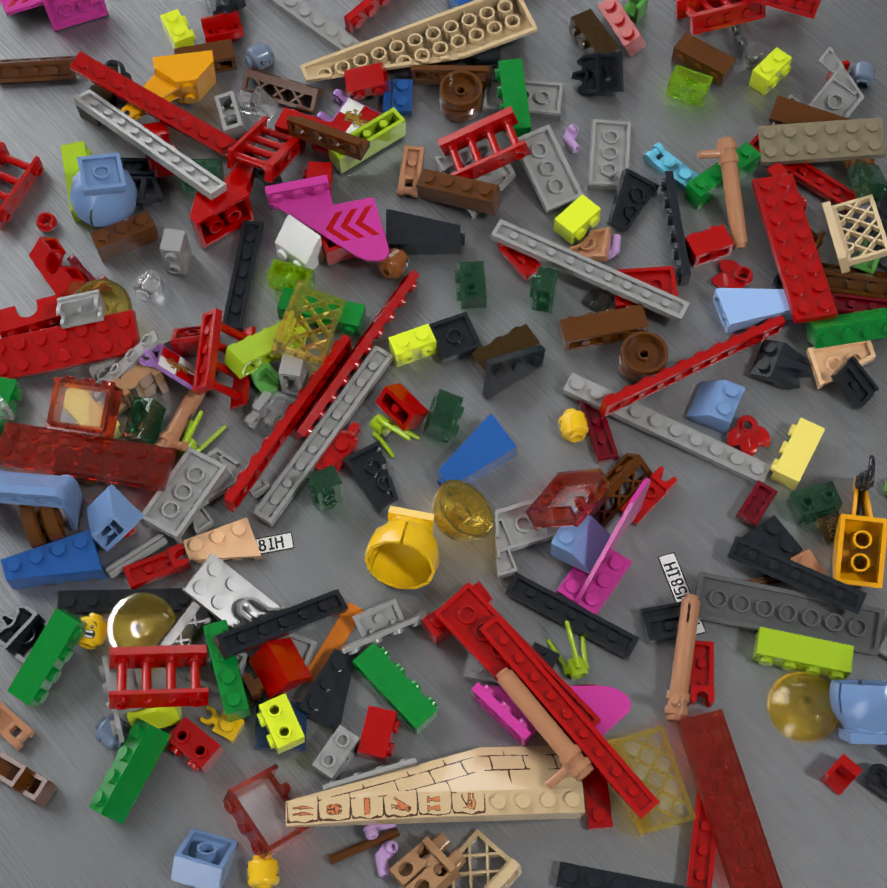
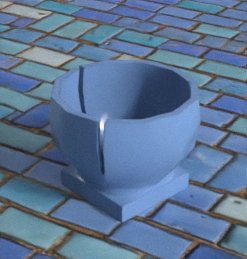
M120 153L77 157L79 171L72 179L70 202L78 218L89 225H92L93 222L95 227H106L129 218L135 211L137 188L129 172L122 168Z
M831 680L829 692L831 709L843 726V728H838V738L850 744L887 745V681L860 680V685H858V680Z

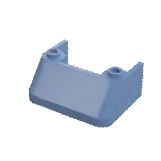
M0 469V503L63 508L72 530L77 531L84 497L74 477L70 475L56 476L6 472Z

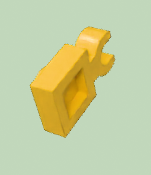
M207 706L206 710L212 713V717L210 719L201 717V723L205 726L214 725L212 729L214 734L234 744L245 725V721L239 719L229 722L224 710L221 715H218L213 707Z

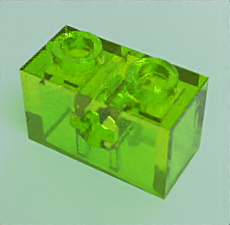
M676 65L668 81L666 95L703 107L710 92L713 77Z
M275 258L267 273L269 288L280 292L283 291L284 287L312 293L316 283L313 269Z

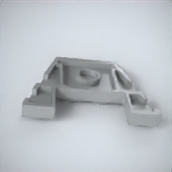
M829 46L818 60V63L833 73V75L809 106L849 118L865 97L834 53L833 48ZM792 94L788 97V99L802 103Z
M490 144L478 147L482 159L493 154ZM458 151L463 167L475 163L470 151L463 153ZM440 155L434 157L442 173H448L455 169L451 156L442 157ZM508 164L475 180L497 184L500 191H502L516 177V174L511 165ZM466 209L472 220L481 213Z
M218 448L205 455L226 465L228 471L193 519V526L197 535L204 533L215 525L204 509V506L226 493L229 487H233L237 482L239 473L245 470L239 462ZM259 478L249 493L256 499L270 490L271 486L267 481Z
M537 498L500 508L494 512L496 573L498 580L515 575L518 572L511 554L512 551L553 540L560 528L554 521L555 518Z

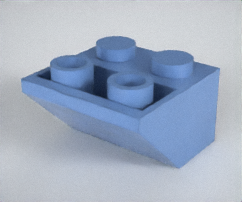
M112 484L87 507L90 536L106 552L144 517Z

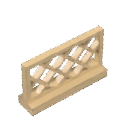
M872 194L831 206L830 201L822 203L842 274L850 272L849 266L887 256V237ZM870 203L867 209L859 208L860 205ZM849 210L846 215L838 214V211ZM855 212L862 214L859 219L851 217ZM867 216L875 218L871 223L864 222ZM847 222L854 224L850 229L843 228ZM859 226L866 228L863 233L856 232ZM872 230L879 232L876 237L868 236ZM851 236L858 238L855 243L848 242L847 240ZM864 240L871 242L867 248L860 246ZM876 244L885 247V249L878 251L872 250ZM855 250L863 252L860 256L851 258Z
M478 829L459 849L465 858L469 859V871L459 872L460 877L469 876L470 888H473V876L487 875V884L484 888H509L522 873L521 865L505 854ZM479 838L485 843L486 853L472 854L471 846ZM489 857H501L506 863L500 869L490 870ZM486 858V870L472 871V859ZM455 881L452 882V888H456Z

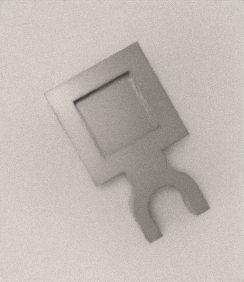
M264 390L261 395L259 394L255 398L252 406L253 410L244 420L247 423L246 425L253 430L259 420L266 416L275 403L274 397L270 392Z

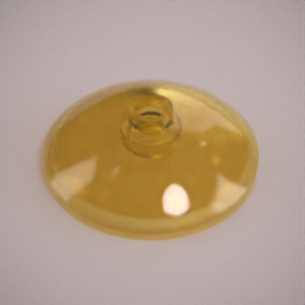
M150 593L131 594L120 600L111 610L107 620V638L111 647L156 646L174 623L176 617L169 604L159 596ZM136 624H140L142 627L139 633L135 631Z
M793 672L780 678L773 686L768 698L769 714L777 729L785 736L800 742H814L829 735L838 723V718L831 709L830 684L820 676L805 672ZM804 699H809L811 705H806Z

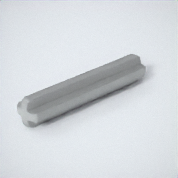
M159 532L106 566L105 570L109 577L114 578L124 571L123 567L144 559L166 545L168 541L164 534Z

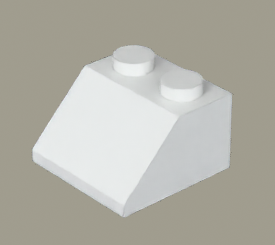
M289 214L275 241L276 254L281 260H287L298 272L302 271L309 275L324 260L321 236Z

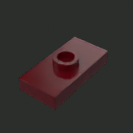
M758 480L736 514V518L755 528L778 491Z

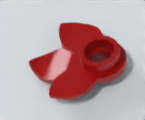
M733 260L718 261L722 272L715 275L711 280L716 287L744 288V286L751 284L753 273L750 268L740 266Z
M743 415L738 418L735 427L727 433L726 437L727 445L731 447L738 445L742 452L750 456L757 452L759 446L769 447L771 442L767 430L759 426L756 419L750 415ZM744 422L750 424V429L744 427Z

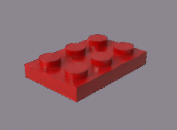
M674 266L615 269L679 297ZM613 294L615 309L625 308L628 305H638Z

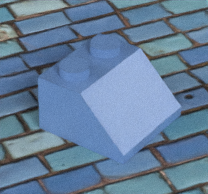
M725 379L701 382L685 419L727 434L745 387Z
M572 507L551 542L550 555L590 574L611 535L592 516Z
M192 828L174 855L171 880L196 888H222L227 879L238 841Z

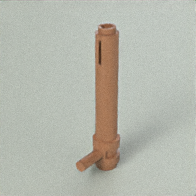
M724 137L717 140V150L698 151L697 157L698 159L718 158V165L721 166L730 237L734 242V249L746 248L748 240L737 165L739 162V157L736 153L737 142L734 141V137Z
M193 388L192 390L188 389L166 429L158 436V442L154 443L151 448L152 453L150 456L155 461L166 464L167 461L171 460L174 451L188 449V443L180 442V438L207 392L198 395L192 392Z
M685 594L681 601L670 690L667 691L666 695L668 705L664 709L666 720L676 723H685V718L688 717L689 712L686 708L687 704L690 703L689 686L700 609L699 596L693 594Z
M507 667L501 670L496 675L498 684L559 756L558 760L563 765L545 781L546 785L553 789L568 774L573 778L576 777L578 781L583 780L594 770L591 765L592 761L588 757L583 756L581 753L582 749L569 739L515 672Z

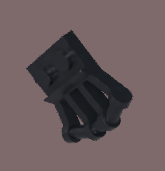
M121 158L122 168L129 172L135 184H141L139 198L136 199V206L145 208L155 203H165L159 186V177H156L154 170H150L148 158ZM148 184L154 185L157 195L146 197Z

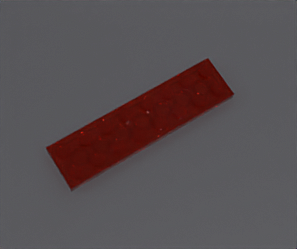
M8 421L0 437V465L70 475L72 477L165 492L177 455L175 448Z
M719 709L677 720L676 725L729 887L783 888L723 710Z

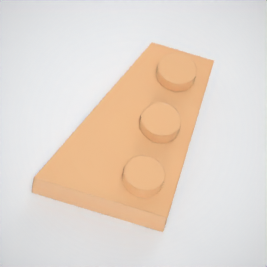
M871 340L818 349L810 347L806 351L818 389L834 381L830 376L842 363L847 361L848 357L854 356L861 366L872 362L876 357Z
M247 517L183 540L190 563H204L211 553L221 560L262 559Z

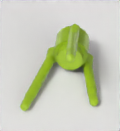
M202 410L199 411L194 422L191 419L180 441L187 442L188 448L191 447L199 452L204 450L227 428L226 425H223L197 448L198 442L191 437L203 415ZM181 450L176 452L179 455L183 456L187 450Z
M377 414L370 422V428L374 430L372 435L377 440H380L381 445L391 458H394L395 455L381 435L387 436L393 431L408 441L411 439L410 437L416 440L420 439L418 435L409 430L403 431L396 423L381 414Z
M565 621L573 658L567 660L568 665L561 655L558 661L563 668L565 676L570 675V678L574 680L587 676L590 668L587 661L585 637L582 635L580 637L581 658V656H578L570 623ZM547 639L551 650L559 653L551 639Z

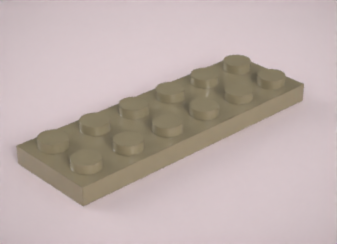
M882 117L758 126L761 166H770L776 163L784 165L885 158L886 155Z

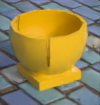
M390 506L388 523L376 528L365 550L364 559L369 573L381 583L397 589H418L429 584L438 568L440 556L437 541L433 536L435 514Z

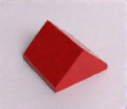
M201 325L173 329L171 345L174 353L182 358L197 356Z
M291 637L267 641L249 659L270 700L313 678Z

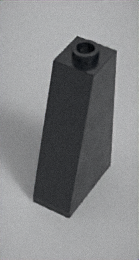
M386 209V240L389 249H401L407 255L461 254V246H465V233H461L460 225Z

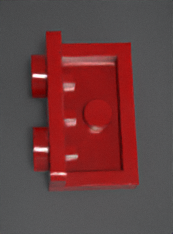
M237 10L228 14L220 13L200 19L206 43L228 39L236 41L240 37H244Z

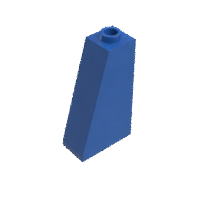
M490 414L438 470V485L443 491L446 490L450 496L516 456L517 446L493 414Z

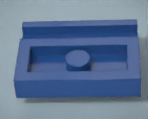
M393 79V81H388L390 91L384 93L383 113L394 107L402 116H411L413 79Z

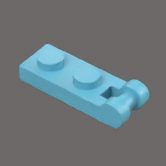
M656 143L651 151H647L643 155L645 162L663 176L665 171H673L675 185L683 191L686 190L687 183L698 176L696 172L666 151L661 143Z

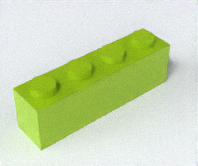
M394 107L349 133L370 141V147L361 161L329 150L331 163L341 174L405 136L406 120Z
M85 141L60 145L70 211L75 222L83 221L78 218L70 202L72 179L79 171L77 157L92 155L91 148L86 147Z
M293 317L280 320L269 328L266 327L254 335L247 336L244 340L230 344L226 349L223 362L241 379L256 371L266 362L271 364L281 359L283 350L291 351L303 348L309 332Z
M760 627L755 636L752 660L758 661L759 664L764 666L778 665L788 671H795L797 669L805 671L806 674L812 676L821 674L829 676L832 680H846L852 670L854 646Z

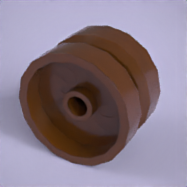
M465 70L453 71L443 77L439 88V106L442 114L447 119L454 122H467L479 115L482 110L483 85L480 78L474 73Z
M638 331L630 334L621 346L618 360V370L622 378L628 383L635 385L644 377H652L665 368L668 360V347L665 341L659 335L649 331Z
M19 505L24 530L32 548L47 544V535L51 542L66 537L64 522L59 508L39 506L38 509V506Z

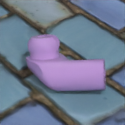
M570 124L563 136V142L572 153H577L581 148L575 141L579 131L576 124Z
M612 234L608 260L620 252L621 235Z
M396 824L364 825L363 832L367 839L373 840L378 837V831L397 826Z
M394 840L385 841L375 854L379 878L391 875L389 861L398 851V844Z

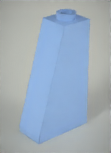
M715 289L712 300L726 335L747 330L754 325L757 327L770 317L776 318L782 315L785 320L793 319L784 289Z

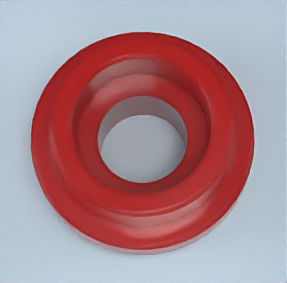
M49 212L39 214L36 220L37 228L42 232L52 231L57 226L56 217Z

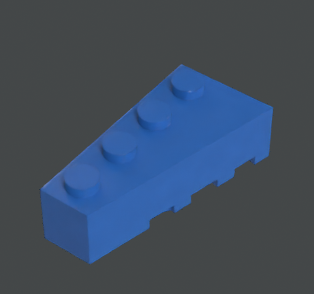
M90 529L1 559L5 579L12 589L43 586V584L51 583L57 585L69 581L84 582L88 581V579L96 578L99 580L107 579L97 543L90 536Z

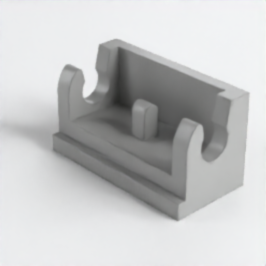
M99 289L57 298L56 314L61 315L60 325L62 329L104 320L106 305Z

